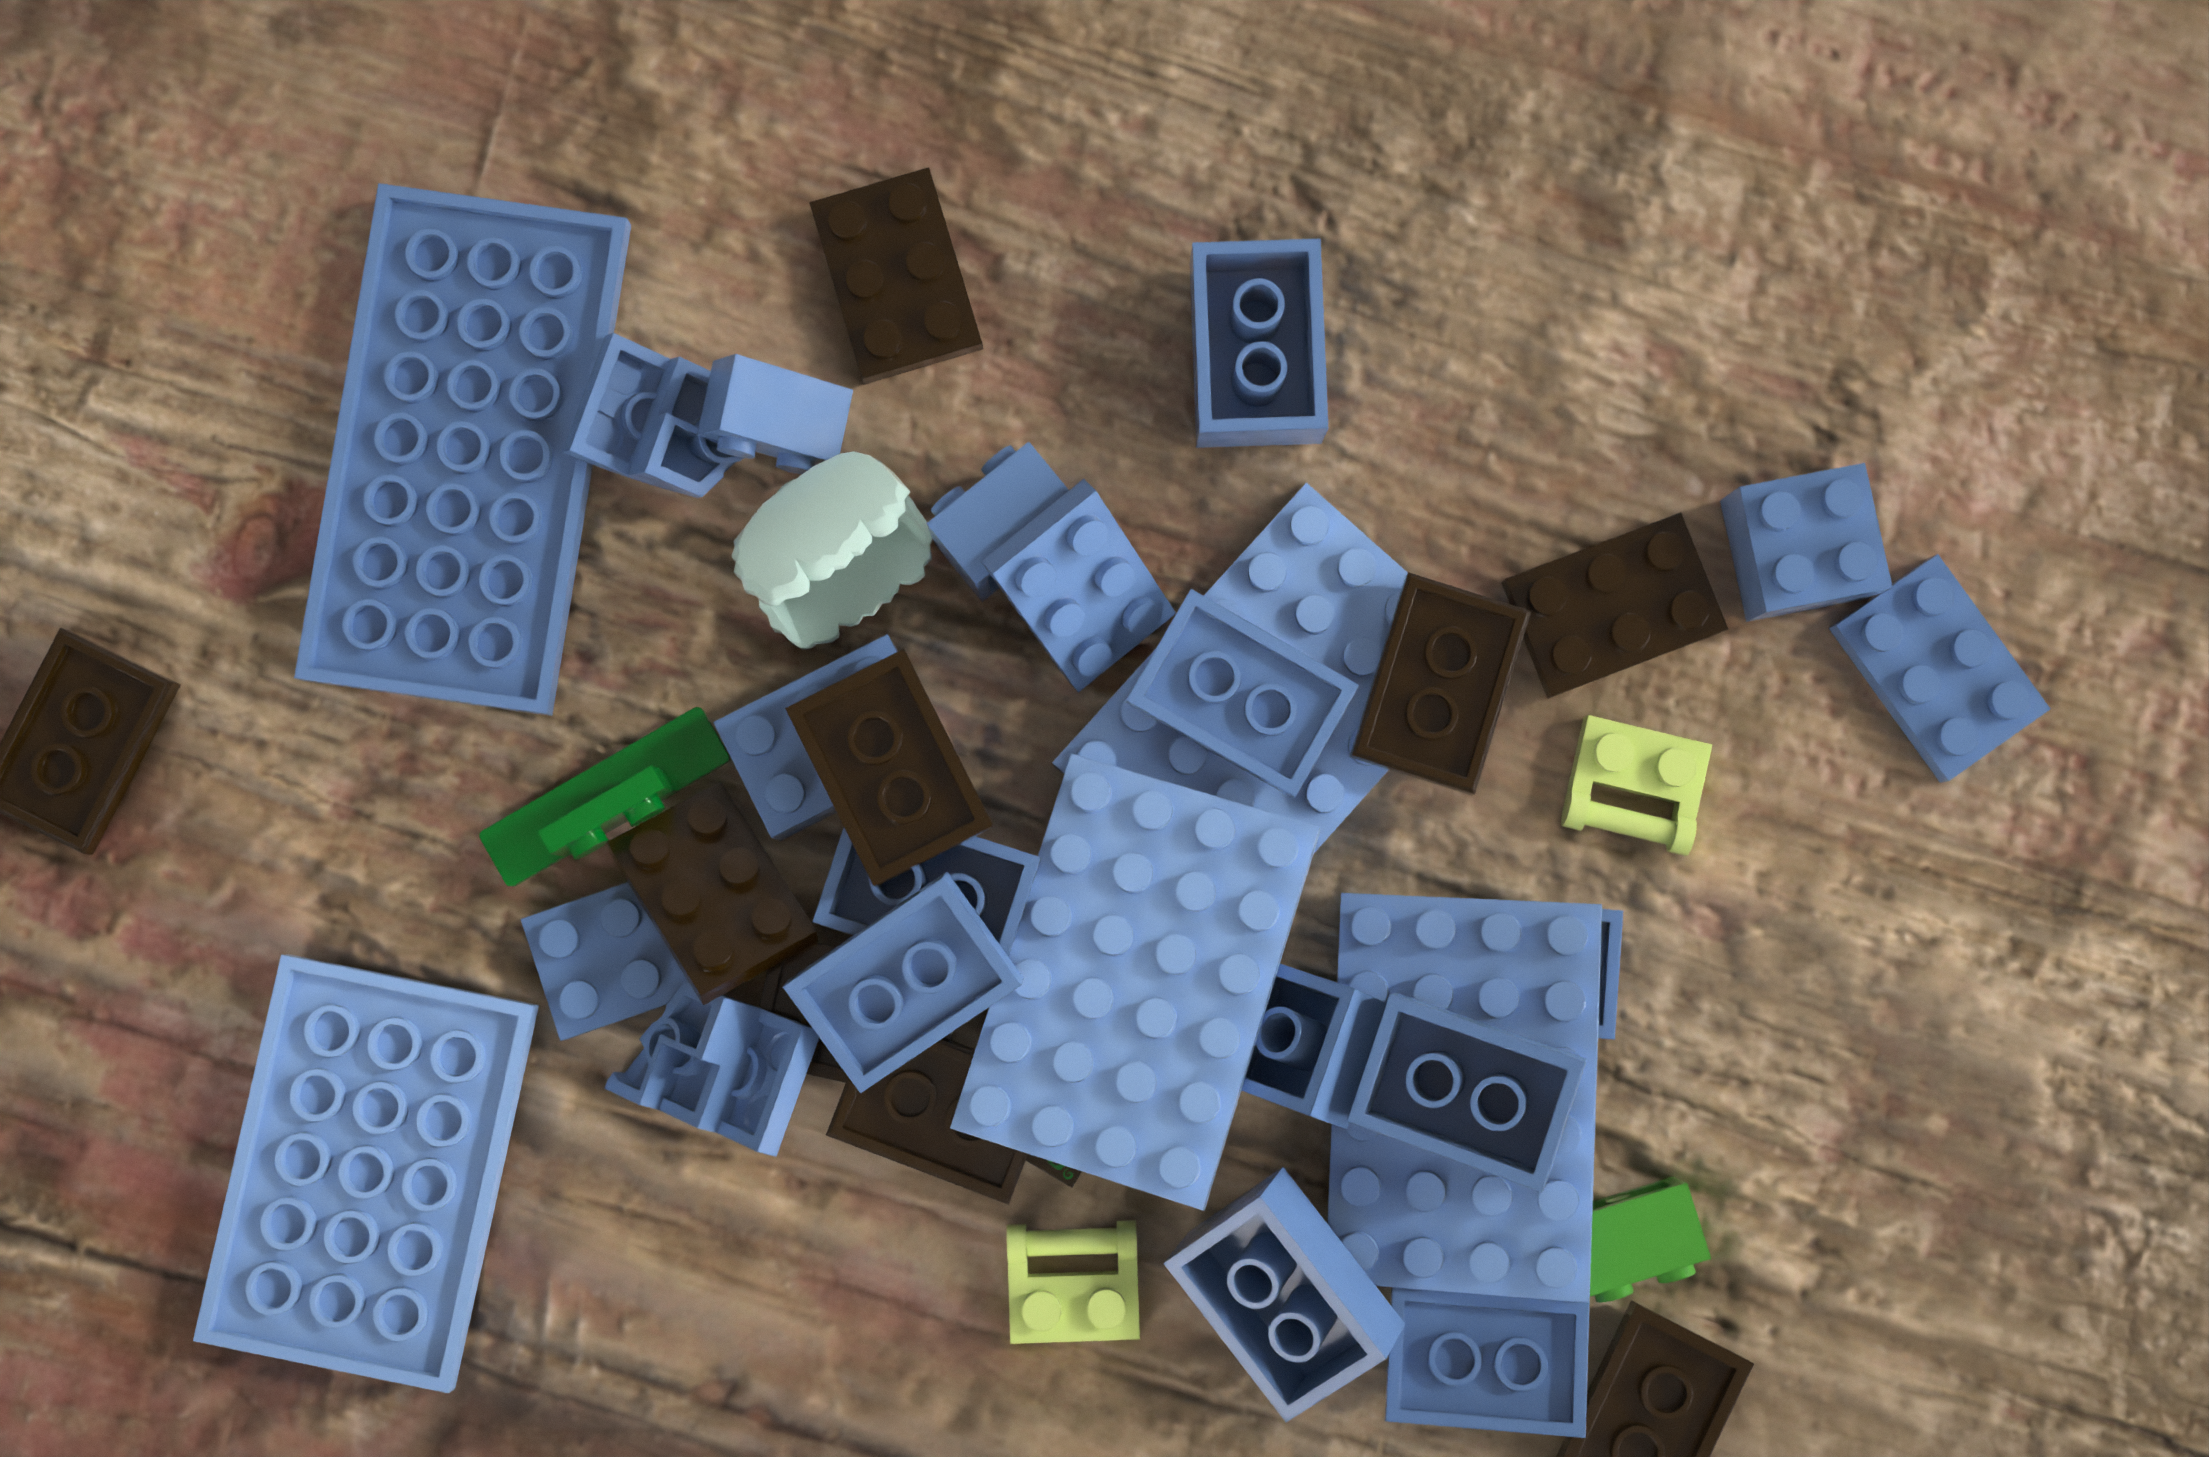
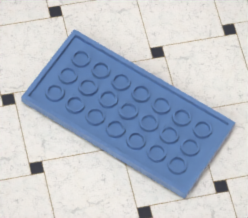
M378 183L296 663L295 679L548 716L553 715L593 464L565 454L562 451L605 335L614 333L631 231V224L627 218Z

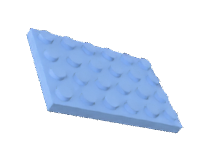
M1305 483L1204 595L1359 685L1294 799L1126 703V699L1154 651L1058 755L1052 764L1065 774L1070 755L1075 754L1320 827V834L1314 850L1315 853L1389 770L1349 756L1404 579L1408 572L1308 483Z
M1071 754L1038 854L1041 860L1009 955L1010 960L1021 973L1024 980L1020 987L991 1005L988 1009L950 1129L1205 1211L1318 841L1320 827Z
M1341 893L1337 983L1355 988L1387 1003L1390 994L1399 993L1587 1059L1543 1192L1349 1123L1347 1129L1332 1124L1328 1225L1375 1286L1590 1302L1602 904Z
M290 954L281 955L193 1341L444 1393H450L454 1390L539 1005Z

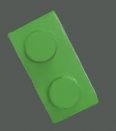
M1669 1177L1593 1201L1590 1297L1595 1296L1596 1302L1602 1303L1624 1298L1634 1292L1633 1283L1655 1276L1658 1283H1670L1685 1279L1696 1273L1694 1264L1711 1259L1688 1184L1685 1181Z

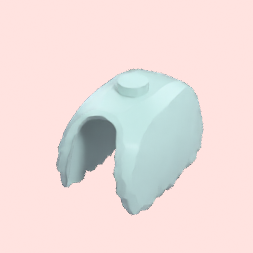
M853 451L838 454L813 466L798 478L785 483L775 495L764 502L734 540L735 547L731 556L736 562L734 573L742 581L744 590L747 594L754 595L759 599V608L768 616L774 632L784 634L792 644L802 650L810 649L816 644L835 641L839 638V625L855 626L860 623L863 616L875 615L882 604L891 602L893 596L898 593L900 584L912 585L919 582L925 576L924 566L932 560L930 546L932 536L925 518L917 509L913 500L908 496L910 490L881 461L870 455Z

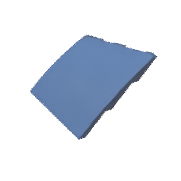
M616 333L605 335L564 445L563 453L622 476L696 498L703 497L724 477V473L733 464L744 459L716 450L718 441L697 435L711 373L710 370L680 356L672 359L667 358Z
M684 982L667 1003L663 1015L653 1022L639 1039L644 1049L626 1072H613L608 1078L604 1089L638 1105L660 1110L698 1129L718 1133L756 1152L776 1157L819 1036L810 1026L726 995H721L711 1002L702 1005L690 983Z

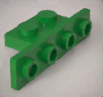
M694 707L482 830L479 838L505 884L515 887L569 855H572L574 860H577L598 850L609 841L606 834L627 821L631 827H634L653 818L665 809L662 803L663 800L727 764L730 761V755L705 711L700 707Z

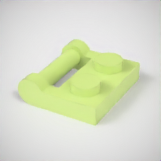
M1591 715L1583 717L1563 806L1561 826L1581 831L1584 825L1665 844L1668 852L1684 856L1689 855L1696 836V818L1712 744ZM1596 784L1674 803L1671 820L1591 801L1592 785Z
M1136 1220L1117 1221V1227L1027 1230L1026 1224L1007 1225L1010 1344L1140 1339ZM1118 1254V1271L1028 1274V1257Z

